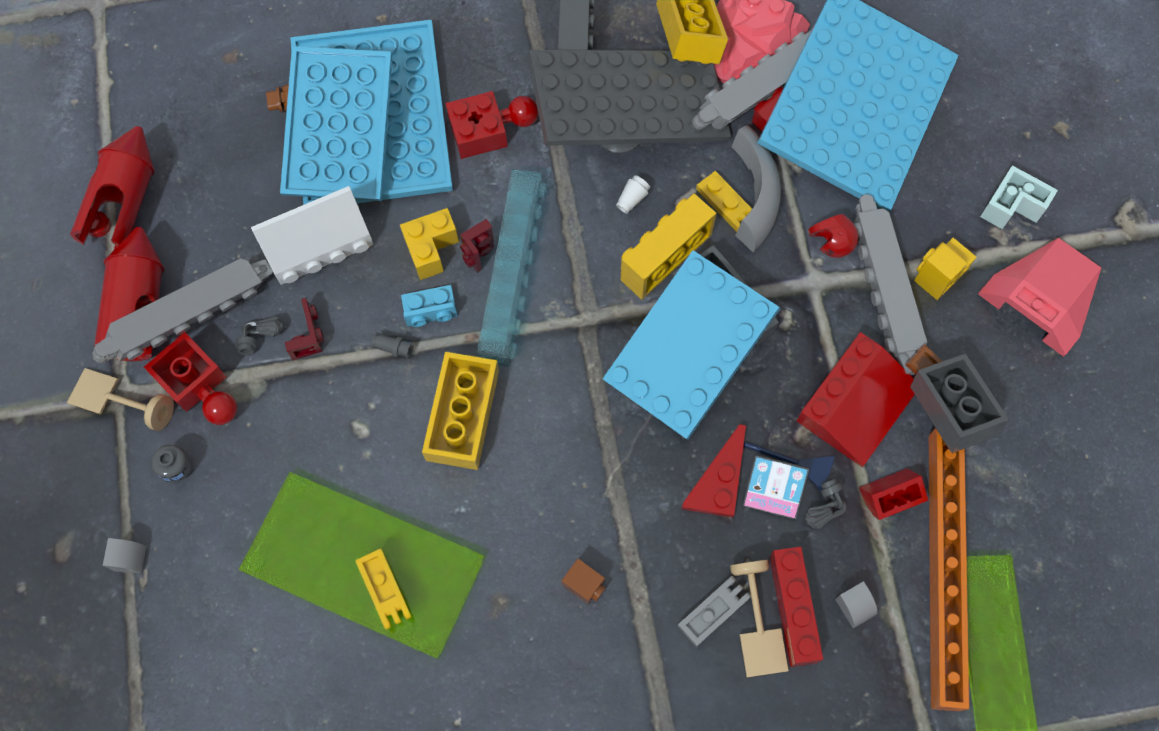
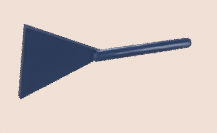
M744 442L743 445L746 448L783 461L808 467L807 478L820 490H822L821 484L828 480L835 456L797 460L748 442Z

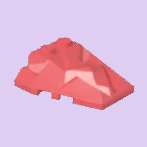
M719 0L716 7L728 41L720 64H714L717 81L725 83L732 77L736 80L741 77L740 73L751 65L753 68L757 67V62L764 56L770 54L772 57L776 54L774 51L786 42L790 45L793 43L791 40L802 31L806 34L810 23L803 15L795 13V6L785 0Z

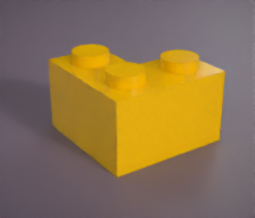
M448 208L400 224L419 279L422 280L444 272L437 250L459 242Z
M952 238L947 244L942 242L936 249L931 248L923 257L924 261L916 269L919 273L914 281L938 300L971 267L977 257L956 239Z

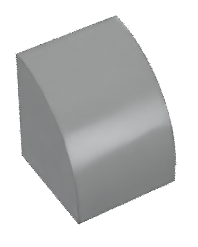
M108 538L103 566L114 572L142 573L147 546L133 541Z
M864 581L835 599L852 628L877 615L876 603Z

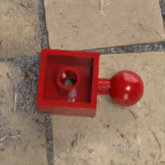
M493 91L445 103L461 159L507 147L506 131L503 124L512 122L519 127H529L536 122L539 115L537 103L528 96H518L511 101L508 108L499 110Z
M185 332L144 366L148 373L186 412L201 400L203 402V415L212 424L225 425L236 416L237 403L233 396L226 392H215L213 390L227 378L226 375Z

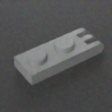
M731 576L678 624L679 629L695 647L701 644L751 598L749 593L744 594L741 599L736 596L744 589L741 584L733 591L729 588L736 581L734 576Z

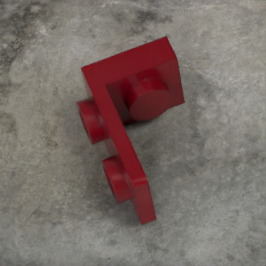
M302 298L301 301L310 335H298L290 341L284 342L286 351L292 360L323 352L321 343L324 342V336L321 328H316L315 320L319 319L317 309L314 304L310 305L307 298Z

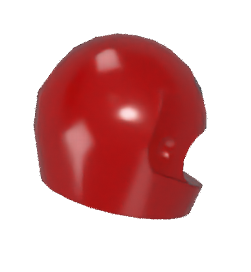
M845 214L825 219L808 229L810 237L826 238L827 243L819 250L832 258H842L854 251L858 243V230Z

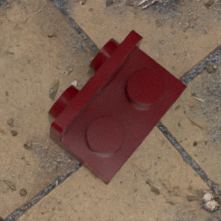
M487 219L460 234L462 241L460 248L463 252L461 256L468 268L473 267L477 273L481 271L480 257L487 255L495 247L492 225Z

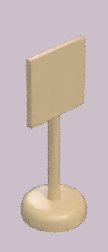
M86 368L83 370L67 401L70 405L97 414H102L108 400L145 411V424L148 428L156 431L163 430L168 425L174 410L172 398L164 394L154 396L147 405L112 394L119 379Z
M768 560L730 565L733 575H748L757 632L739 634L746 677L789 671L781 628L766 631L763 628L754 573L767 571L769 569Z

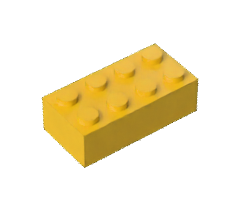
M657 0L656 5L673 59L696 61L703 64H720L728 37L714 0Z
M693 194L688 199H682L670 216L666 214L658 222V227L652 232L647 231L635 248L630 247L624 252L621 257L620 280L643 300L683 263L692 251L697 250L712 236L716 212L696 194Z
M445 352L422 450L426 461L478 470L499 375L497 360Z

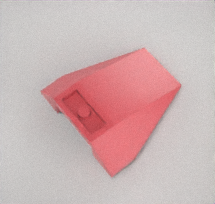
M1057 238L994 274L978 295L997 309H1000L1005 302L1048 332L1042 341L1064 357L1081 336L1101 267L1060 238Z

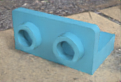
M451 285L401 295L403 315L407 326L421 327L427 322L436 320L445 322L457 316Z

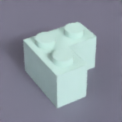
M1012 165L980 217L1001 229L1004 228L1015 211L1037 223L1058 190Z

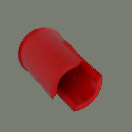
M135 126L98 151L97 169L90 178L70 232L71 237L82 245L87 240L99 208L106 202H115L122 205L111 242L115 244L114 249L132 232L150 178L155 173L144 131L140 126Z
M135 227L104 260L105 272L94 347L98 342L100 343L105 339L110 323L159 299L161 278L165 269L142 227ZM150 345L143 349L144 352L135 359L129 360L125 358L121 361H143L150 359L153 346Z

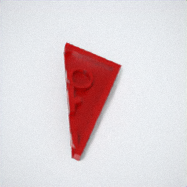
M739 424L683 502V510L734 517L746 425Z

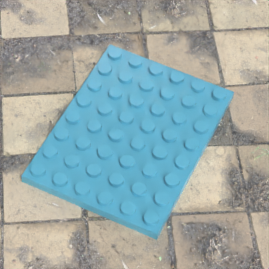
M826 0L757 144L859 199L860 196L862 197L865 194L871 195L877 209H885L889 212L893 207L959 55L860 0Z
M432 20L290 37L291 51L292 46L391 51L393 57L382 200L453 191ZM303 197V205L319 198ZM355 200L356 203L372 202L368 200Z

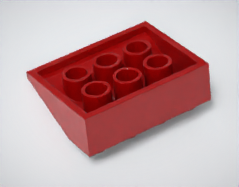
M860 332L801 411L796 422L863 468L915 395L911 389L914 378L910 374H906L905 369L882 346Z

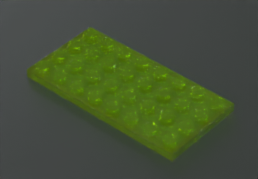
M289 472L239 571L438 660L485 556ZM380 548L383 550L412 616L406 619L402 610L398 611L401 623L397 625L392 615L388 616L391 628L387 630L383 626L355 560Z

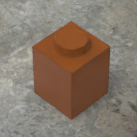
M580 559L575 561L561 580L563 587L588 605L592 600L597 602L606 589L603 586L605 578Z

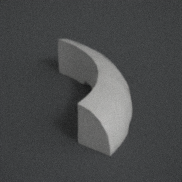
M746 125L738 130L732 148L739 154L747 168L753 173L755 204L750 213L742 220L735 236L754 252L762 245L775 224L780 205L781 185L772 154L767 148L757 144L758 134L749 125Z

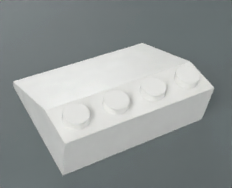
M349 186L251 227L280 285L295 282L305 274L316 273L326 265L339 263L347 256L354 253H362L374 245Z

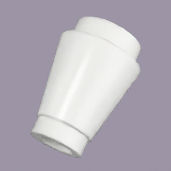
M638 176L628 179L616 204L617 208L628 214L630 210L649 194V184Z

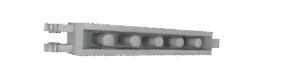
M803 31L791 40L793 43L788 45L785 42L774 51L775 55L771 57L770 54H767L757 62V67L753 68L752 65L747 67L740 73L741 77L736 80L732 77L722 85V90L718 92L717 89H714L704 97L706 102L700 107L701 110L698 115L692 119L693 127L701 130L712 124L714 128L722 129L759 102L771 96L778 88L784 87L811 31L806 34Z
M865 194L862 197L860 196L859 204L855 208L857 217L854 225L858 230L859 258L864 260L865 263L864 275L866 282L870 283L872 288V304L877 306L879 313L877 317L878 326L885 334V350L905 369L906 374L915 375L905 364L922 345L927 344V339L890 213L885 209H877L873 197Z
M240 258L110 323L105 339L100 343L98 342L92 352L93 360L102 364V362L105 363V361L115 357L119 361L125 358L129 360L135 359L148 346L158 347L168 340L166 337L173 333H176L177 336L181 335L191 328V324L197 321L201 324L212 318L214 312L220 309L222 312L229 310L236 304L235 301L241 298L248 300L258 293L257 289L260 284L272 275L271 267L266 260L250 264L248 260Z

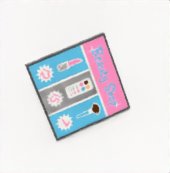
M756 455L743 506L796 520L809 468Z

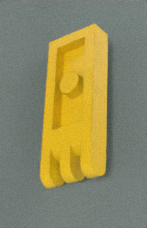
M716 171L696 186V190L737 232L740 223L750 213L752 208Z
M380 548L355 560L386 630L391 628V623L387 618L392 615L396 625L401 623L398 614L400 610H402L406 619L411 618V613L383 550Z

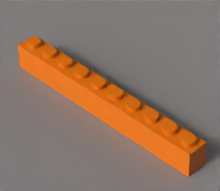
M935 428L929 435L931 709L960 712L969 709L965 449L951 453Z

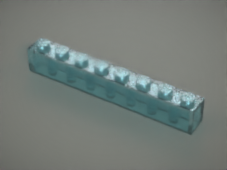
M512 169L477 349V357L497 360L498 366L509 367L511 359L516 358L517 344L514 343L515 335H520L522 322L518 319L519 311H524L526 296H522L523 289L529 286L530 273H527V267L533 264L534 250H531L532 242L537 241L538 227H535L536 219H541L542 205H539L540 197H545L546 183L542 182V173L517 169Z

